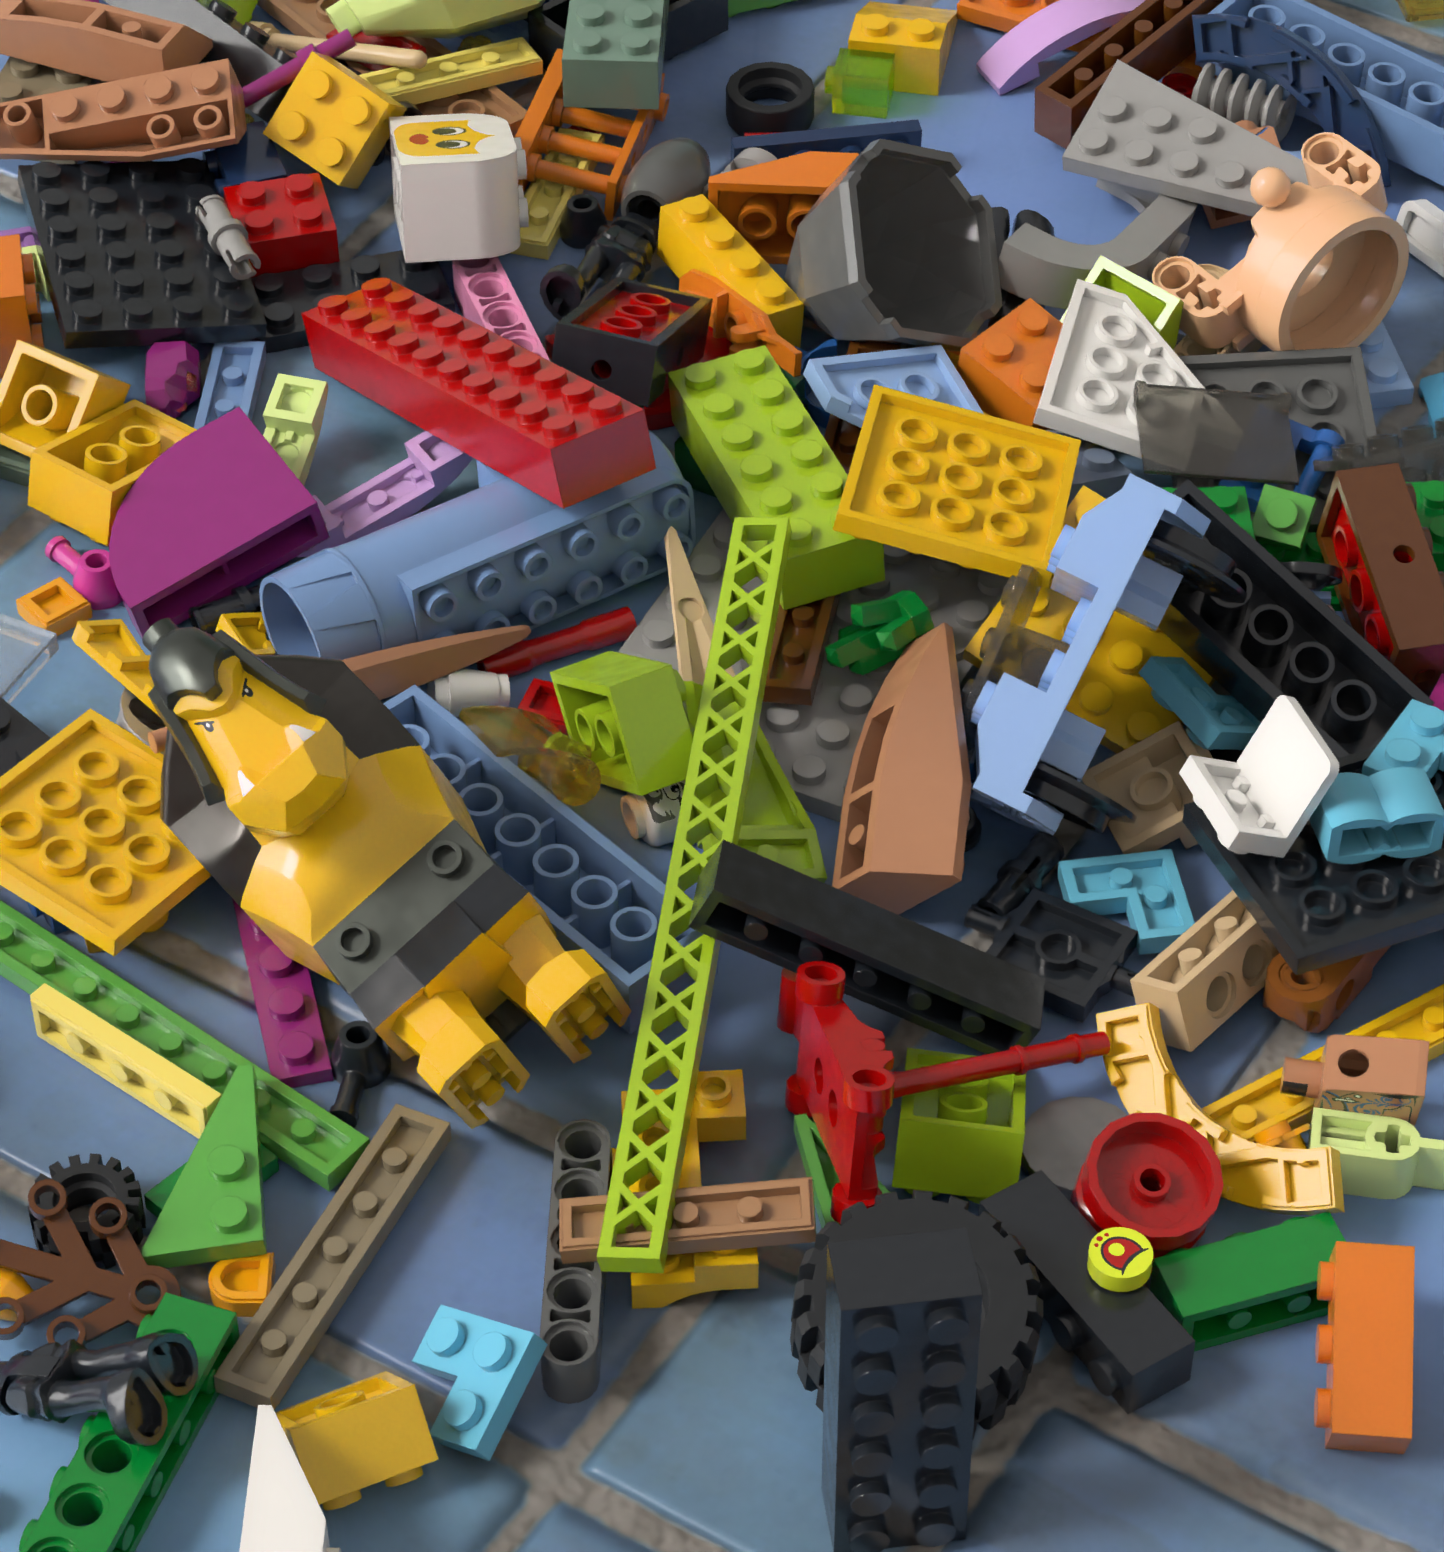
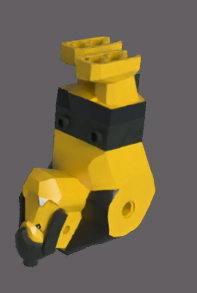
M169 618L161 619L149 627L142 639L143 645L151 652L149 671L154 687L148 693V696L167 727L161 772V820L288 958L340 985L355 1001L373 1030L403 1062L417 1055L419 1057L417 1072L471 1129L485 1124L489 1120L478 1105L483 1101L486 1106H491L499 1101L505 1093V1089L501 1085L505 1080L519 1093L529 1079V1072L505 1043L530 1020H533L541 1027L573 1064L592 1054L581 1039L587 1035L591 1040H594L602 1035L609 1025L604 1019L607 1015L619 1027L624 1025L631 1013V1009L607 973L584 949L565 951L556 939L557 934L543 908L529 891L510 877L486 852L459 793L392 712L342 660L307 655H255L222 629L211 635L196 627L178 628Z

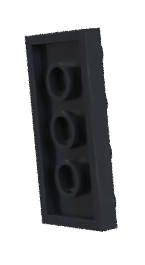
M403 250L372 256L362 255L354 259L328 264H313L306 268L279 273H264L251 278L267 323L266 339L263 340L266 345V354L309 346L301 313L318 307V302L323 298L333 295L345 296L358 291L364 282L374 278H389L455 312V302L439 262L405 263Z

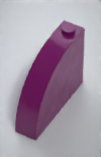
M237 407L176 442L154 460L134 482L124 497L112 526L109 542V561L119 594L134 627L143 639L145 632L155 622L169 618L175 625H178L189 618L188 609L190 607H197L230 595L233 588L248 585L330 538L317 501L243 410Z

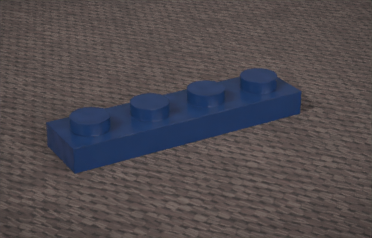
M917 119L731 137V161L744 149L751 147L764 149L773 154L777 159L809 151L860 154L871 142L880 138L921 147L922 129Z

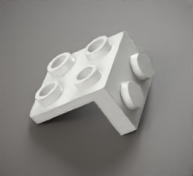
M1280 695L1273 703L1237 762L1190 755L1179 774L1193 794L1194 802L1204 811L1216 830L1218 840L1223 846L1237 854L1254 853L1284 858L1339 773V762L1294 697Z

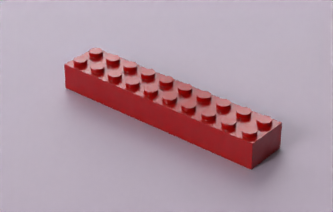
M382 277L368 280L361 285V289L345 296L333 295L323 298L318 302V307L301 313L316 369L563 509L656 469L643 408L389 278Z

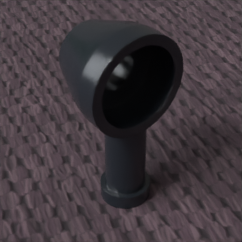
M578 194L572 196L567 201L560 222V237L566 245L572 248L585 249L591 243L592 238L598 236L610 228V226H608L605 214L597 199L592 195Z
M352 1021L344 1025L339 1032L331 1053L333 1077L340 1083L335 1103L330 1107L329 1113L353 1128L356 1127L359 1119L357 1111L364 1089L379 1085L388 1077L391 1071V1055L388 1046L373 1030L369 1022Z

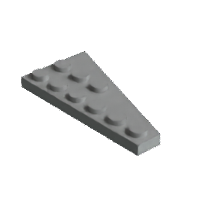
M1118 59L1062 156L1064 171L1252 217L1263 207L1257 204L1250 192L1251 179L1258 170L1266 167H1276L1284 170L1291 184L1302 182L1309 185L1301 159Z

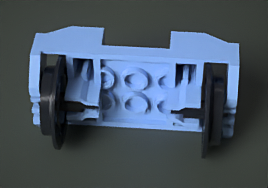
M1130 473L1121 490L1082 515L1076 529L1065 524L1050 554L1051 557L1046 570L1054 574L1050 589L1079 602L1061 640L1070 646L1066 653L1055 649L1042 674L1038 688L1005 672L998 685L989 680L985 683L973 707L970 722L977 725L975 734L977 779L972 787L973 792L970 800L1020 825L1038 832L1049 833L1052 836L1056 832L1062 818L1101 834L1104 833L1110 820L1135 823L1137 817L1131 811L1080 782L1106 730L1065 709L1114 611L1156 631L1180 583L1222 600L1234 603L1245 602L1247 593L1231 579L1237 566L1236 562L1215 546L1202 540L1211 522L1209 518L1184 499Z

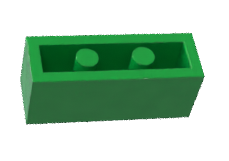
M1330 1212L1309 1217H1293L1276 1226L1250 1233H1234L1220 1241L1191 1249L1178 1248L1164 1256L1153 1258L1150 1291L1195 1340L1194 1352L1328 1315V1301L1317 1299L1319 1261L1329 1262L1336 1241L1346 1242Z

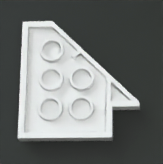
M1077 279L1033 423L1183 473L1190 459L1194 440L1235 453L1242 437L1240 429L1126 294Z

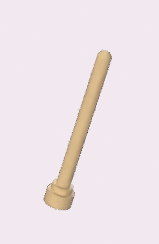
M249 22L270 36L267 43L276 50L280 46L296 54L295 52L311 43L315 47L328 40L281 34L271 23ZM356 43L357 46L334 58L413 69L425 67L428 60L427 55L421 50Z

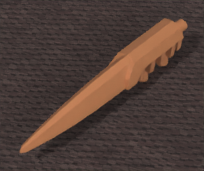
M518 625L451 635L343 659L342 661L379 700L399 694L414 684L417 687L485 659L527 638L531 633V629L527 625ZM167 727L148 732L149 745L155 754L165 750Z

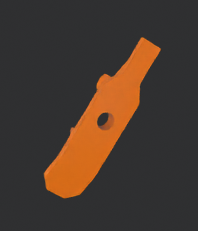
M692 269L679 278V291L713 299L709 326L713 328L714 338H726L733 343L729 348V355L744 349H753L765 345L781 368L793 377L801 376L802 352L776 333L766 313L718 278L700 270Z

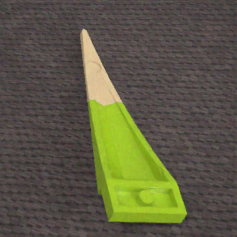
M670 526L664 540L678 669L687 692V699L682 703L688 723L695 727L714 625L676 529ZM732 666L725 670L732 677L735 676ZM734 701L717 713L726 720L741 710L742 707ZM758 725L738 846L825 883L827 874L816 829L784 774L760 725ZM726 744L709 757L718 764L735 751ZM718 788L700 801L708 808H711L727 797V795ZM710 833L697 842L698 848L703 849L705 852L718 843L719 840Z

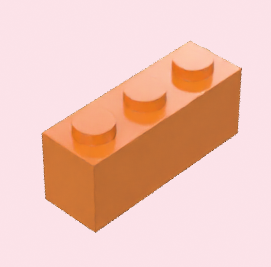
M1336 1241L1329 1262L1319 1261L1317 1299L1328 1301V1325L1318 1324L1315 1359L1318 1364H1327L1326 1388H1316L1314 1427L1325 1428V1449L1404 1454L1412 1440L1415 1246Z

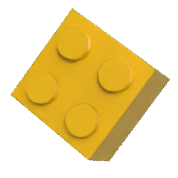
M312 51L262 134L338 186L358 190L390 137L389 117L403 116L407 108L332 57Z

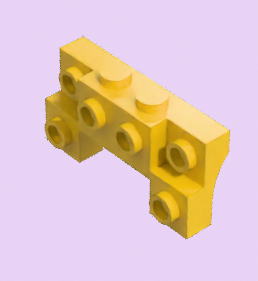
M742 1069L698 1072L679 1188L702 1186L699 1142L746 1140V1107ZM651 1089V1090H652L656 1095H659L660 1093H662V1092H663L664 1090H666V1089ZM621 1091L622 1117L625 1107L627 1091ZM659 1120L639 1134L638 1137L647 1146H650L667 1134L669 1130ZM611 1148L612 1171L617 1148ZM649 1172L629 1186V1190L632 1193L651 1191L660 1184V1181ZM757 1247L667 1255L664 1273L630 1272L632 1309L663 1308L682 1298L704 1292L758 1288L759 1263Z

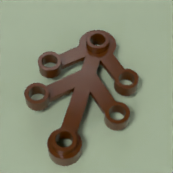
M52 1179L36 1182L28 1193V1203L33 1216L44 1222L62 1257L0 1239V1268L51 1282L17 1300L10 1297L0 1298V1311L8 1309L17 1314V1320L12 1326L0 1328V1340L16 1338L21 1334L24 1326L87 1294L112 1300L80 1319L71 1315H62L55 1318L49 1324L46 1333L48 1343L55 1342V1335L59 1330L69 1327L79 1333L77 1342L85 1347L87 1343L128 1322L139 1328L141 1321L147 1314H154L166 1292L181 1297L179 1283L170 1271L160 1266L146 1264L127 1228L128 1216L126 1207L120 1200L114 1197H103L94 1202L89 1210V1222L93 1233L97 1237L107 1240L122 1274L96 1267L67 1211L66 1191L59 1182ZM53 1192L60 1197L59 1203L52 1209H41L36 1205V1200L42 1193ZM109 1209L119 1213L121 1216L120 1220L112 1227H103L97 1223V1217L102 1211ZM145 1286H154L159 1289L161 1296L153 1304H143L136 1297L139 1290Z

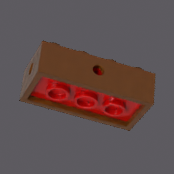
M1399 463L1336 471L1318 525L1316 538L1325 564L1334 565L1343 570L1342 583L1333 587L1345 621L1422 692L1430 697L1441 674H1444V572L1438 571L1432 556L1433 542L1430 531L1427 527H1422L1416 512L1417 499L1414 487L1411 483L1405 482Z

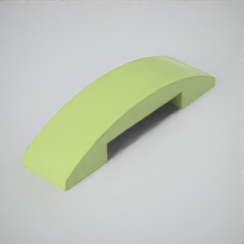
M278 373L263 412L266 424L263 436L299 481L305 485L319 439L329 387L326 381Z

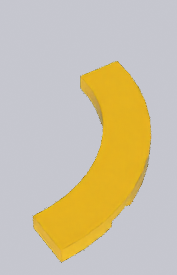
M1144 1003L1096 1014L1098 1032H1105L1110 1041L1109 1053L1102 1055L1111 1085L1116 1087L1129 1115L1132 1113H1162L1187 1122L1203 1135L1220 1160L1224 1184L1221 1194L1222 1198L1256 1210L1284 1215L1313 1216L1324 1212H1330L1331 1214L1345 1212L1340 1151L1331 1146L1312 1149H1285L1253 1143L1231 1133L1215 1122L1196 1103L1177 1075L1167 1052L1161 1028L1160 1012L1157 1006L1151 1003Z

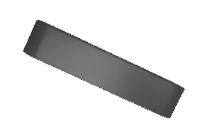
M587 1119L574 1120L565 1124L557 1132L555 1138L540 1338L548 1344L540 1359L543 1389L552 1399L567 1404L582 1402L593 1395L598 1388L601 1367L607 1272L600 1270L598 1261L562 1264L559 1252V1199L608 1195L612 1176L610 1134L602 1124Z

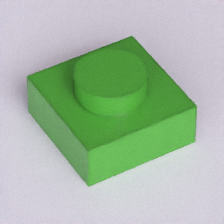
M1264 484L1252 520L1255 540L1301 553L1317 505L1316 498Z

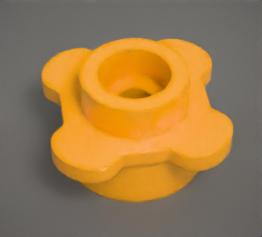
M1286 1119L1253 1136L1256 1142L1262 1145L1285 1149H1308L1300 1133L1311 1129L1309 1123H1306L1292 1130Z

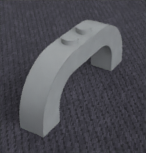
M1098 179L1095 187L1129 203L1139 211L1140 215L1113 240L1096 245L1068 242L1025 222L1003 243L998 259L1000 286L1002 289L1026 300L1031 298L1038 304L1067 310L1077 279L1085 281L1100 255L1150 282L1153 270L1159 262L1169 257L1182 256L1190 239L1187 233L1198 203Z

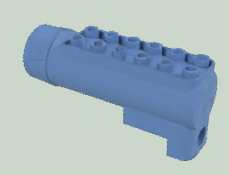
M650 430L648 431L656 469L565 509L476 460L479 481L478 489L356 540L333 548H325L265 577L260 584L259 599L269 639L276 655H307L343 660L405 644L475 631L527 625L531 630L668 571L664 537L670 526L676 529L688 559L696 543L692 486L683 479L680 469L668 448Z

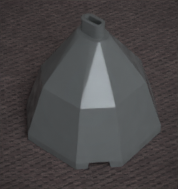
M880 138L871 142L823 192L798 225L784 276V282L797 294L799 300L804 303V316L837 340L900 345V348L905 349L942 345L945 351L960 352L963 346L978 336L977 331L983 322L994 317L1002 307L992 207L983 195L971 196L955 175L962 166L952 153Z

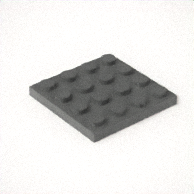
M1361 347L1178 356L1242 432L1241 440L1258 407L1317 431L1320 429L1333 430L1343 437L1345 447L1338 460L1331 461L1314 495L1317 505L1308 532H1317L1336 471L1383 465ZM1194 440L1191 456L1184 473L1170 468L1173 488H1178L1187 479L1196 487L1218 486L1235 453ZM1300 450L1297 451L1279 488L1289 491L1294 490L1311 456L1310 454ZM1250 511L1251 520H1253L1255 512Z

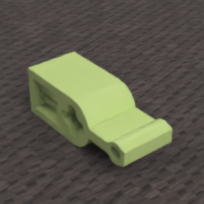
M1313 1108L1307 1148L1331 1146L1340 1151L1343 1194L1378 1199H1397L1405 1196L1412 1186L1444 1190V1140L1422 1138L1412 1124L1395 1117Z

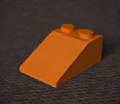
M809 151L709 176L708 200L768 264L788 265L798 225L823 192L855 160L859 153Z

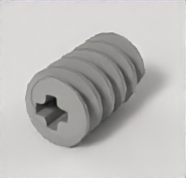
M1207 63L1199 74L1191 100L1233 123L1249 120L1254 122L1258 128L1267 125L1274 128L1280 143L1291 127L1296 111L1297 99L1291 94L1286 101L1283 100L1284 88L1280 84H1275L1269 95H1266L1267 83L1264 79H1258L1250 90V78L1245 73H1241L1235 84H1232L1233 73L1232 69L1224 68L1218 78L1215 79V64Z

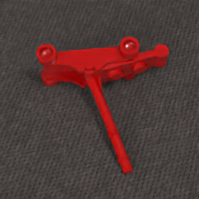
M812 961L800 965L797 973L785 968L781 972L777 1027L785 1033L793 1034L799 1042L797 1072L786 1080L785 1107L795 1115L807 1114L808 1117L813 1118L840 1181L832 1188L830 1216L839 1224H841L843 1210L857 1202H863L867 1209L873 1207L876 1195L882 1194L878 1187L874 1157L885 1147V1135L881 1130L883 1128L884 1116L886 1111L892 1106L893 1099L1009 1074H1015L1016 1076L1024 1075L1029 1070L1068 1062L1078 1064L1088 1058L1107 1055L1110 1051V1041L1105 1032L1100 1031L1085 1035L1075 1033L1068 1035L1065 1039L1025 1047L1015 1045L1005 1051L906 1071L889 1072L893 1068L894 1055L892 1051L885 1049V1036L883 1032L859 1021L843 1001L845 971L841 967L825 961Z

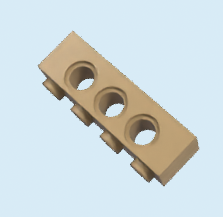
M1232 890L1130 980L1136 1005L1151 1003L1157 1006L1160 1012L1165 1044L1192 1052L1265 986L1267 967L1279 952Z

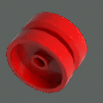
M1132 1113L1110 1122L1094 1139L1085 1163L1082 1165L1077 1176L1070 1202L1098 1233L1112 1227H1126L1144 1235L1153 1248V1258L1164 1256L1178 1248L1191 1249L1198 1246L1205 1233L1206 1226L1213 1218L1224 1187L1220 1160L1208 1140L1187 1122L1162 1113Z

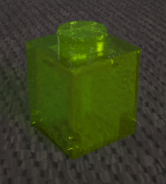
M840 48L835 66L828 65L825 76V94H832V113L887 119L894 94L895 53Z

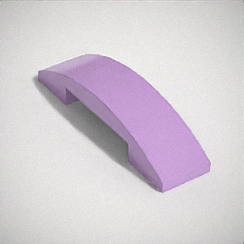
M1059 0L1031 15L1000 38L976 63L977 71L1001 96L1039 77L1038 62L1108 27L1111 28L1145 0Z
M427 431L422 432L404 443L408 458L324 506L318 497L313 495L312 497L318 503L330 538L297 557H308L325 548L342 545L412 516L443 492L468 466L473 457Z

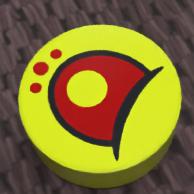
M1112 1227L1094 1236L1089 1245L1087 1268L1091 1278L1099 1286L1110 1291L1129 1292L1140 1288L1148 1281L1152 1271L1153 1248L1144 1235L1130 1228Z

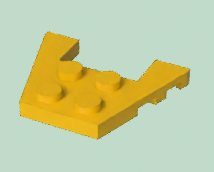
M262 612L221 614L216 632L222 629L255 655L276 654L271 641L266 638V627ZM123 620L77 621L72 636L74 643L158 715L148 696V693L154 687L149 671L151 655H146Z

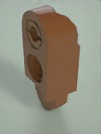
M1391 946L1300 975H1295L1281 954L1278 953L1267 967L1262 1000L1263 1008L1270 1012H1275L1282 1018L1295 1022L1296 1026L1304 1031L1319 1033L1327 1029L1335 1019H1338L1372 978L1373 967Z

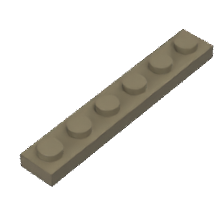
M399 1104L394 1105L213 1376L216 1392L258 1408V1405H272L275 1411L452 1139L450 1122Z

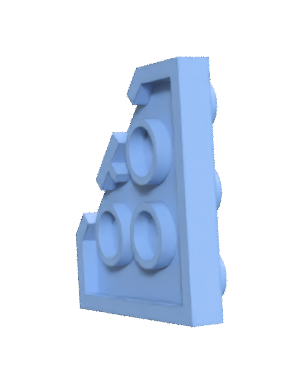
M942 345L809 359L803 373L826 412L862 428L874 384L983 413Z

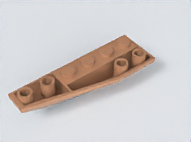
M0 0V54L105 82L197 65L213 48L212 39L184 24L102 3L85 0Z
M229 58L0 103V159L146 162L238 144L247 131L243 89Z
M945 622L909 643L885 678L867 715L853 754L842 803L832 886L897 915L960 882L965 867L964 852L967 826L970 819L971 778L953 627Z

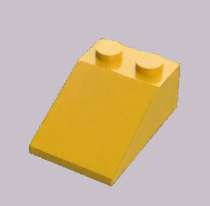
M869 1L856 13L849 35L847 86L938 96L958 22L957 10Z
M133 399L32 450L27 505L48 515L52 520L83 533L92 541L109 546L116 514L134 482L163 452L197 429Z

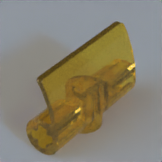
M472 706L461 709L458 717L496 757L515 755L518 758V767L530 777L542 781L544 786L564 804L571 806L586 804L599 791L601 774L599 768L591 759L590 746L569 738L545 716L524 709L504 706Z

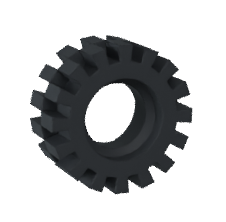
M90 1153L89 1163L81 1164L78 1154L69 1157L70 1167L64 1169L59 1161L49 1166L51 1178L40 1173L35 1179V1183L44 1179H52L64 1187L68 1201V1213L77 1207L93 1204L103 1197H114L120 1200L127 1210V1228L135 1243L140 1245L144 1237L142 1228H146L139 1181L135 1180L134 1172L129 1166L122 1170L120 1160L111 1157L107 1164L103 1165L101 1154ZM45 1192L38 1197L36 1205L41 1209H52L59 1203L60 1197L53 1192ZM27 1206L37 1249L62 1257L44 1222L35 1218L30 1211V1207ZM108 1210L104 1215L97 1218V1223L103 1227H112L119 1222L121 1216L114 1210ZM73 1221L93 1261H103L105 1269L116 1266L115 1257L107 1240L101 1239L93 1233L90 1222Z

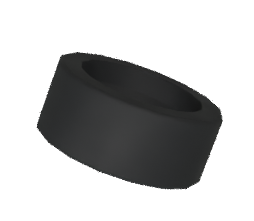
M762 62L740 68L730 76L726 85V117L729 126L741 136H744V133L807 130L810 128L814 118L815 89L812 79L802 69L786 63ZM773 98L785 100L787 103L768 106L756 104L753 101Z

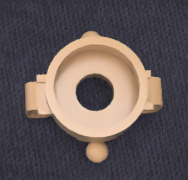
M1323 132L1307 139L1301 149L1309 185L1302 182L1291 184L1284 170L1276 167H1266L1258 170L1251 179L1250 192L1257 204L1263 207L1251 219L1255 236L1249 244L1244 259L1218 280L1191 259L1184 256L1166 258L1159 262L1153 270V284L1184 302L1179 329L1206 348H1221L1232 342L1233 348L1238 352L1255 338L1272 351L1358 347L1381 323L1393 305L1403 284L1409 260V244L1404 229L1398 222L1385 214L1388 202L1380 166L1373 158L1340 135Z

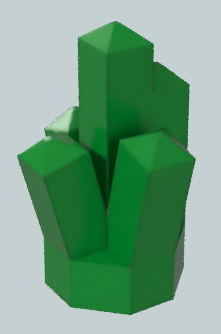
M902 590L886 599L851 604L852 625L839 629L838 641L825 647L827 662L831 666L839 668L848 665L852 673L864 676L899 658L909 643L935 628L928 607L914 591Z

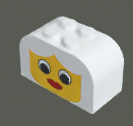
M472 113L389 117L393 207L405 263L484 259L502 256L517 250L521 245L520 227H528L529 225L527 198H524L523 186L518 185V180L527 179V164L521 138H513L509 123L497 116Z

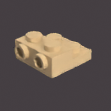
M1180 721L1169 725L1086 770L1082 778L1085 785L1114 800L1136 815L1135 823L1110 820L1107 825L1123 854L1156 851L1178 838L1186 850L1198 844L1182 822L1184 804L1194 802L1193 794L1179 772L1190 755L1207 758L1213 757L1209 750L1198 746L1189 739Z

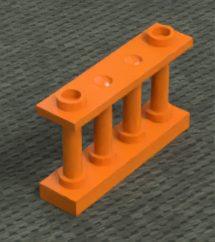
M557 48L514 137L521 138L527 164V179L518 180V185L523 186L524 193L529 181L535 183L537 179H542L605 194L604 214L606 220L613 221L621 203L622 190L629 172L640 159L656 121L663 122L666 118L670 94L663 93L665 73H662L659 110L632 109L638 111L635 120L584 108L564 107L563 49ZM563 123L623 137L626 140L623 147L620 148L555 132V126L562 127ZM550 151L613 165L614 167L610 176L542 160V154L548 155Z

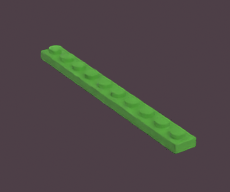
M0 900V975L31 995L41 985L46 983L221 1094L225 1091L237 1066L252 1063ZM253 1063L257 1077L260 1143L277 1155L280 1160L330 1192L350 1173L370 1143L369 1138Z

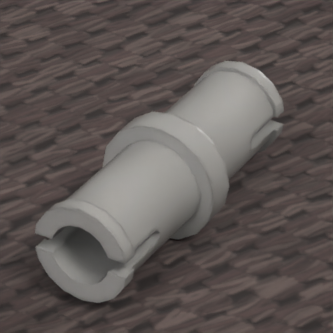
M219 195L204 197L199 202L207 215L200 206H196L195 210L197 217L208 231V243L216 254L223 257L234 278L237 280L251 278L257 272L252 267L249 259L253 266L260 269L261 261L247 241V230L241 221L233 218L223 197Z

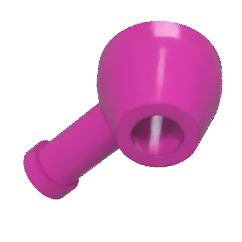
M56 536L48 542L45 548L46 557L52 562H58L74 576L73 588L91 603L92 610L109 609L123 601L112 576L108 551L93 549L81 555L71 547V543L64 536Z

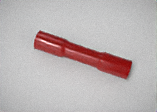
M625 606L584 619L577 625L530 640H521L476 662V666L479 671L507 674L508 677H513L547 662L585 650L593 651L625 641L637 627L636 620L631 609Z

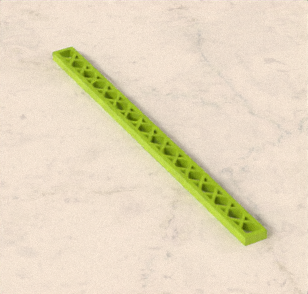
M734 517L597 1251L600 1270L604 1272L664 1273L668 1252V1232L672 1228L673 1210L676 1205L675 1192L679 1188L721 945L720 940L705 934L686 947L678 943L675 938L689 929L693 900L684 891L697 883L698 876L723 839L738 845L792 534L789 517ZM774 540L756 553L746 546L747 541ZM755 577L764 582L749 593H746L741 588ZM749 617L757 623L741 635L733 629ZM741 659L750 665L734 677L725 671ZM734 701L742 707L741 710L726 720L717 713ZM727 744L735 752L717 764L709 756ZM718 788L721 789L727 797L711 808H708L700 801ZM712 833L719 842L700 854L692 845ZM684 973H687L695 983L675 996L666 986ZM678 1021L687 1031L666 1045L657 1034ZM669 1070L678 1081L659 1095H656L647 1085ZM660 1120L669 1132L650 1146H647L638 1135ZM651 1172L660 1181V1184L638 1199L629 1190V1186ZM631 1223L634 1224V1229L642 1225L647 1231H652L649 1248L616 1247L617 1234L627 1233L625 1228Z

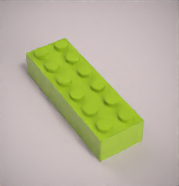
M765 345L753 349H744L735 354L707 362L694 363L686 368L668 372L672 422L732 524L734 517H789L792 534L780 598V605L783 610L885 580L884 544L858 539L849 534L833 530L848 475ZM774 540L747 541L746 546L756 553Z

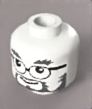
M685 780L643 796L627 792V795L621 797L620 805L623 819L634 839L642 838L643 841L652 847H660L674 842Z

